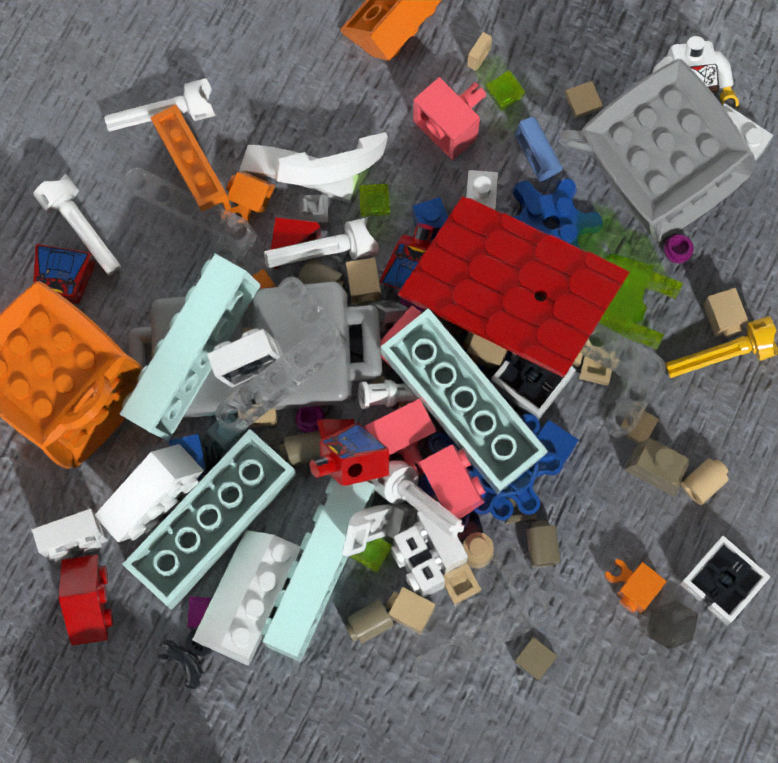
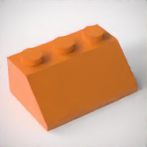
M366 0L340 31L374 58L389 61L398 55L403 44L417 33L418 27L436 11V6L442 0Z

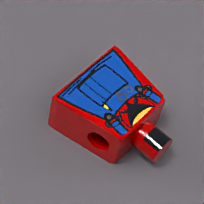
M417 223L413 237L409 235H402L379 283L398 289L403 287L432 243L430 240L434 230L433 227Z
M36 244L33 283L41 281L70 303L79 304L96 261L92 254L88 252Z
M359 423L323 438L319 443L320 457L310 461V469L315 478L329 474L342 486L389 476V448Z

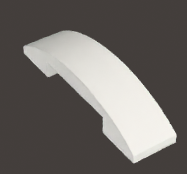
M384 132L360 138L356 150L309 161L305 152L278 158L275 179L278 182L288 184L317 185L349 178L369 168L380 159L384 153L388 136Z
M248 145L239 172L245 171L264 180H268V177L275 179L277 159L299 153L269 146ZM307 155L309 161L318 159ZM356 174L331 183L300 186L321 191L322 195H328L329 198L350 203L358 175Z
M387 504L369 507L355 513L349 521L342 555L348 557L363 552L367 542L385 536L393 538L415 526L414 523H416L417 512L419 511L411 504Z

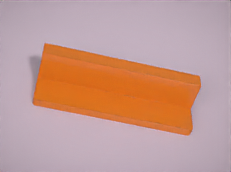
M177 105L150 117L152 124L201 212L219 203L223 205L226 212L231 210L224 188Z

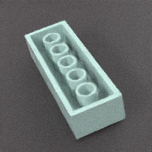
M214 254L212 260H208L201 270V278L197 285L188 291L185 298L186 303L181 312L176 313L169 325L170 330L165 339L160 340L154 349L155 356L149 366H145L138 376L139 383L133 393L131 392L125 397L122 403L123 410L120 415L169 442L212 369L207 354L214 351L216 345L229 340L261 284L246 270Z
M429 308L381 346L382 356L416 397L421 399L425 408L459 449H464L470 462L497 494L548 452Z
M249 429L122 565L172 610L296 477L294 468Z
M331 478L325 492L328 494L325 506L320 504L313 517L315 528L312 534L306 533L301 543V559L299 562L294 560L289 569L287 578H289L290 583L286 590H280L275 600L276 614L273 619L268 617L263 626L261 635L264 638L263 643L268 648L299 662L302 661L348 557L342 555L349 521L355 513L371 507L376 496L375 485L367 481L342 486L335 479Z

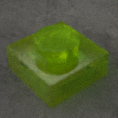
M510 70L485 86V90L501 112L525 97L526 93Z
M388 184L359 185L361 217L390 215Z
M378 538L367 542L365 551L351 555L350 558L378 573L392 545Z

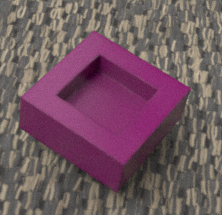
M190 596L188 628L199 627L212 598Z

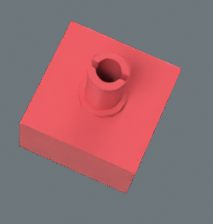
M439 77L414 99L413 122L453 161L478 139L480 117L471 108L484 99L486 93L482 87L478 90L479 84L474 82L465 92L458 96Z
M420 398L364 426L368 432L389 448V457L396 453L397 455L400 454L403 461L414 468L418 475L424 473L419 463L423 458L417 445H419L418 442L433 435L436 429Z

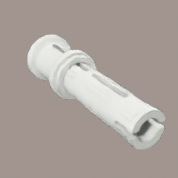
M385 380L381 384L360 382L358 387V398L362 409H368L372 405L393 407L397 402L415 401L418 399L406 383L395 384L392 380Z

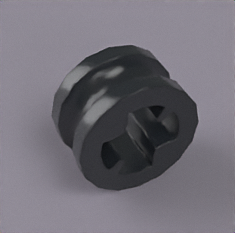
M212 442L209 447L205 446V444L201 445L207 471H210V468L220 461L216 442Z
M196 628L188 635L187 646L196 656H207L212 653V649L203 646V650L199 651L196 650L198 648L197 645L193 646L192 639L198 629Z

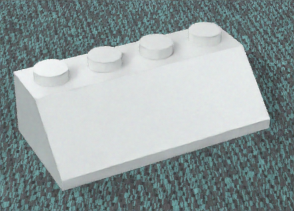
M246 530L192 640L249 666L263 637L261 635L263 626L268 617L272 618L276 610L274 606L275 600L280 590H285L289 582V578H287L289 569L294 560L299 561L301 557L300 546L273 534Z

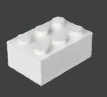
M180 444L153 451L94 516L117 542L130 538L135 540L143 533L149 535L161 524L159 519L164 513L167 515L178 506L180 502L177 499L183 493L187 494L198 484L197 477L204 470Z

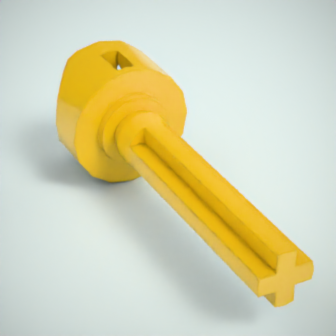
M763 317L748 322L746 324L747 336L736 338V340L665 363L669 378L744 355L751 351L759 361L777 356L778 347L774 341L777 330L771 317Z

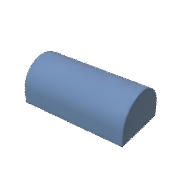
M531 117L520 121L514 136L538 181L541 183L554 177L563 167L537 119Z

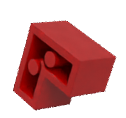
M98 554L63 559L61 561L58 598L71 646L107 641L109 627L114 626L112 610L105 607V603L108 601L105 586L109 582L106 565L101 566Z

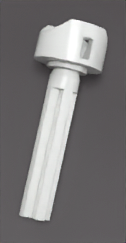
M208 79L185 83L184 96L105 115L104 119L108 131L151 121L150 117L174 105H177L181 113L188 111L194 121L216 116L211 104L208 103L212 91Z
M65 174L59 181H44L33 194L46 213L60 211L108 276L119 270L121 265L80 212L77 205L72 201L79 190L69 176Z
M367 217L345 222L344 234L264 251L265 264L268 268L347 250L353 260L377 256L379 244L366 228Z
M390 461L389 476L371 480V483L375 485V490L388 502L398 504L407 501L453 538L457 536L458 532H463L464 526L461 524L462 521L417 486L419 480L418 473L406 462Z

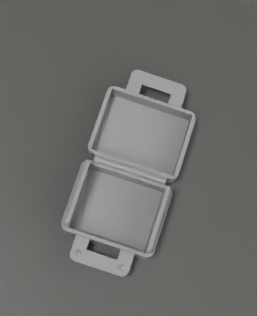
M337 282L258 289L250 303V307L245 311L228 341L232 343L241 339L244 327H251V330L256 328L259 330L264 329L269 333L270 337L272 336L278 341L286 364L232 388L216 378L211 369L183 418L244 413L249 410L251 399H254L256 404L265 410L338 405L351 402V381L376 379L382 373L378 309L372 305L347 307L346 291ZM186 296L155 300L150 308L151 326L133 328L129 331L128 355L142 365L143 368L146 366L145 344H152L153 359L156 345L160 340L165 339L170 330L169 325L176 313L181 312L186 303ZM361 324L364 362L350 363L348 325Z

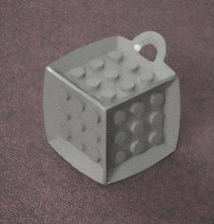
M682 59L670 62L629 88L583 127L582 131L564 130L559 132L558 137L559 144L586 151L588 154L593 155L614 191L637 221L652 236L654 241H661L708 212L753 174L756 165L754 154L726 110L698 75Z

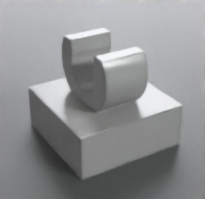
M299 195V220L314 221L320 226H329L328 195Z
M394 299L369 301L368 304L378 309L380 333L385 332L386 324L387 328L391 329L409 309Z

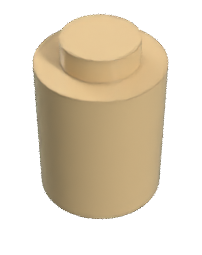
M708 458L681 482V486L692 500L699 505H703L729 481L726 475L729 471L720 460L715 459L713 461Z
M480 532L472 533L463 543V548L468 555L467 563L470 567L483 568L491 561L494 546L492 540L486 534Z

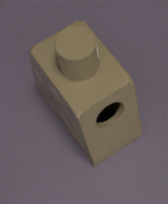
M649 438L637 443L624 471L675 497L681 482L689 471V459Z

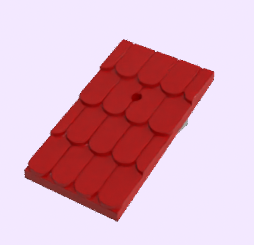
M462 196L399 291L398 297L425 310L429 308L433 314L564 378L630 271L589 251L586 252L553 235H548L505 213L502 214L478 201Z

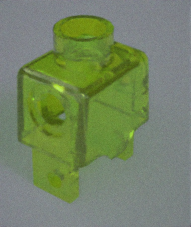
M614 253L607 254L604 257L605 260L630 271L594 330L622 343H625L627 338L657 350L664 334L636 324L643 321L647 310L643 301L644 292L647 288L676 299L683 282L653 272L654 265Z

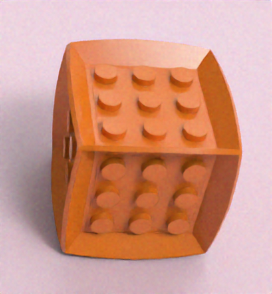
M36 281L0 314V417L27 439L39 446L57 465L65 469H76L124 421L125 417L120 415L123 410L122 403L129 393H133L139 383L138 376L143 366L125 354L99 326L76 306L45 283Z

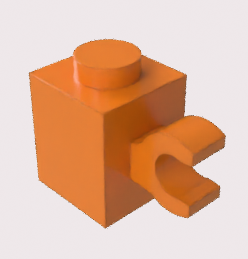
M245 171L237 172L236 176L232 175L226 191L229 192L228 200L239 205L232 207L227 212L226 220L232 221L235 213L238 212L242 215L240 226L246 227L250 222L251 210L258 213L266 211L276 185Z
M616 559L614 564L620 568V575L613 576L607 571L604 577L610 583H624L616 594L621 598L619 602L632 613L636 610L642 613L667 581L643 562L632 572L625 562Z

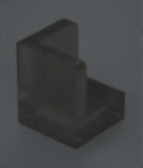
M677 601L652 608L646 636L667 649L688 643L693 640L699 613Z

